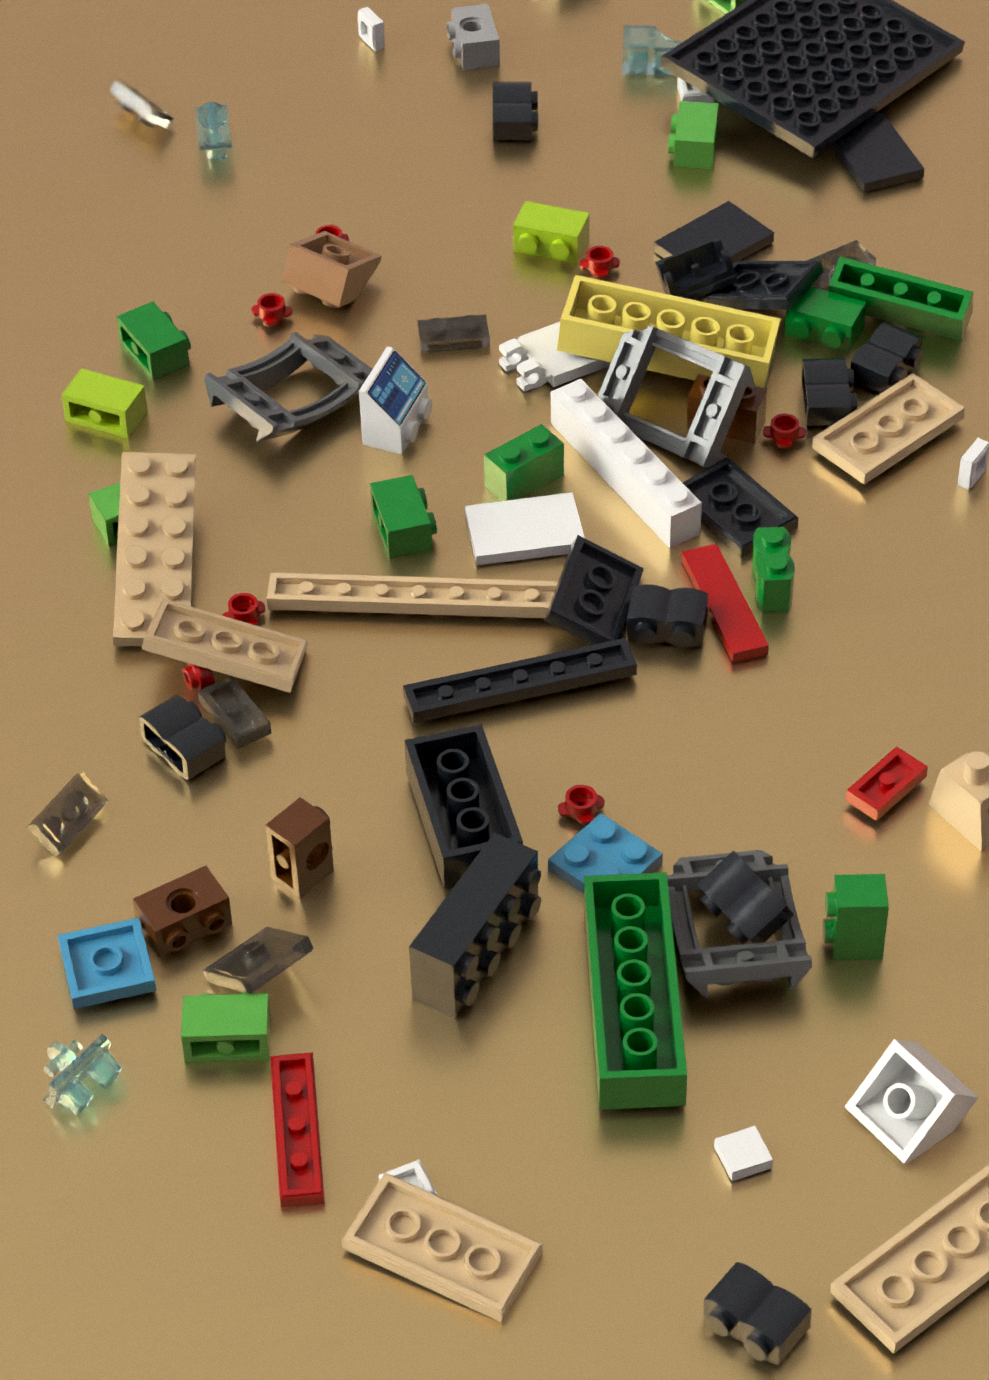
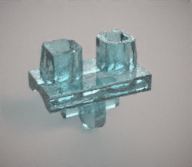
M209 102L201 107H196L199 151L206 150L207 160L209 161L226 159L225 148H232L228 106Z
M101 1034L88 1048L76 1057L83 1049L78 1041L73 1040L68 1046L54 1041L47 1048V1054L51 1062L44 1067V1071L50 1077H53L59 1071L61 1073L49 1083L48 1089L50 1092L44 1097L43 1101L52 1109L60 1103L76 1116L81 1113L94 1097V1093L82 1081L90 1075L101 1087L106 1088L120 1074L122 1067L108 1052L112 1042Z

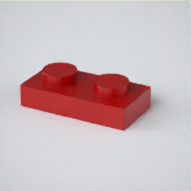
M896 746L846 790L845 801L878 821L927 777L928 766Z

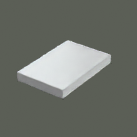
M573 492L464 506L476 566L569 554L572 543L577 535L585 538Z

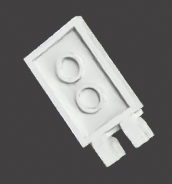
M560 322L519 336L518 340L513 338L499 345V351L505 356L499 358V364L505 371L517 369L522 375L517 378V385L523 391L541 387L546 382L555 387L609 367L611 363L557 351Z

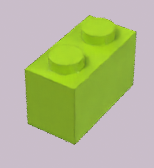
M525 201L513 224L514 252L578 264L589 241L588 212Z
M82 368L61 394L65 421L124 438L131 436L148 413L144 385Z

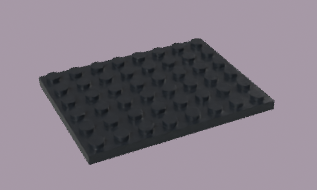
M747 0L663 54L660 66L671 72L674 76L696 87L699 91L721 102L724 106L731 108L751 122L771 132L776 137L796 147L801 152L814 157L962 53L965 41L893 0Z

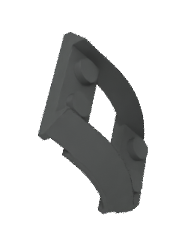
M648 325L647 329L641 331L634 329L622 334L598 397L637 437L709 468L728 457L720 453L721 447L746 387L750 386L755 389L756 387L749 366ZM656 347L713 371L686 437L629 413Z
M293 332L288 341L268 355L246 365L227 369L226 376L216 377L212 373L205 374L204 381L211 407L226 404L229 409L237 412L252 427L259 429L256 442L299 431L336 410L359 392L371 373L372 368L329 336L314 334L313 339L307 340L297 332ZM308 360L315 368L325 372L334 379L336 384L340 385L320 400L292 411L286 410L263 392L291 375Z
M762 850L736 852L794 914L775 932L776 941L700 948L692 918L688 892L704 893L697 884L730 853L679 858L673 865V874L668 875L667 879L672 927L686 980L707 999V985L710 984L727 986L740 981H773L780 977H787L792 991L812 968L811 955L808 956L806 942L795 909L788 865L773 864V856Z

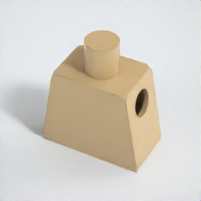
M972 751L962 755L940 771L929 801V807L980 851L989 846V756L981 751Z

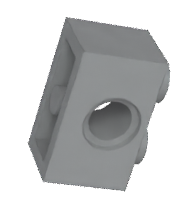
M489 4L451 8L452 21H447L448 39L452 40L454 58L460 59L462 69L469 70L500 66V39Z

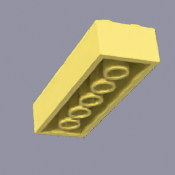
M575 275L561 316L557 351L611 363L623 333L634 329L641 331L647 329L648 325H651L749 366L755 386L765 388L781 319ZM657 347L647 367L649 371L696 380L698 374L712 376L713 371Z

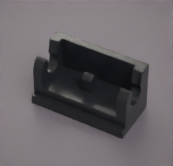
M719 237L655 262L664 293L694 300L738 282L729 252L723 248Z

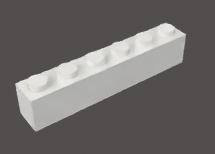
M582 379L551 391V424L669 549L700 535L702 503Z

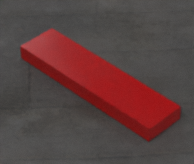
M717 543L682 551L681 561L695 589L708 593V615L732 663L768 655L769 644Z
M313 1052L270 1056L281 1208L325 1204Z

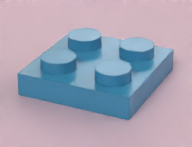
M600 813L548 859V870L584 894V876L653 873L662 865L663 853Z
M139 917L57 935L74 1009L156 991L155 979Z

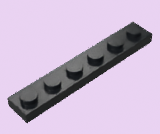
M626 638L403 685V693L412 721L417 723L637 675V663Z

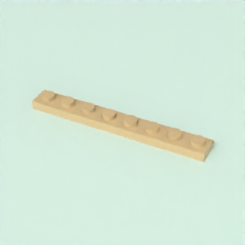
M271 572L267 593V609L545 618L558 581Z

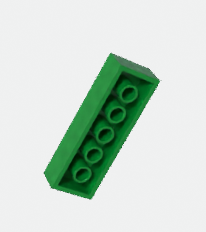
M667 872L584 876V919L599 1110L686 1106L687 1067Z

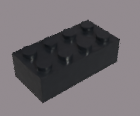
M482 724L404 740L406 773L444 890L453 888L494 833L523 845L520 831Z
M494 833L409 946L413 1000L455 1019L465 1005L470 1006L474 1002L479 991V985L486 976L491 977L495 973L500 962V956L507 947L512 948L519 938L521 927L527 919H533L539 911L541 897L538 896V884L541 878V871L538 870V851Z

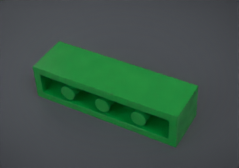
M841 256L829 283L830 292L865 301L866 316L958 341L963 340L973 313V291Z

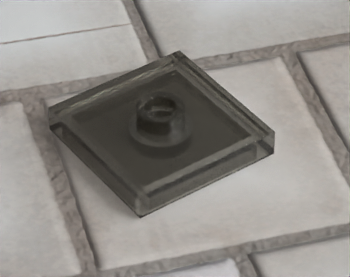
M267 926L202 971L208 983L251 994L312 952L314 948L309 937L306 935Z

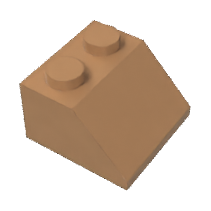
M323 231L290 245L282 282L292 286L293 290L299 294L313 295L322 299V303L326 306L340 308L358 298L379 265L382 256Z

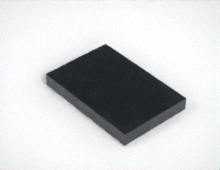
M883 113L872 115L830 145L863 192L924 178L925 168Z
M727 201L654 242V252L663 258H667L719 237L723 248L728 250L732 264H734L736 261H740L774 242V232L732 202Z
M736 261L733 264V268L738 282L706 294L702 300L705 303L734 309L791 310L824 273L821 261Z
M729 458L683 482L702 503L701 524L740 558L753 552L754 533L757 528L785 527L790 532L798 527L799 517Z
M577 535L572 543L544 620L593 645L620 639L627 619L633 587L639 584L644 568Z

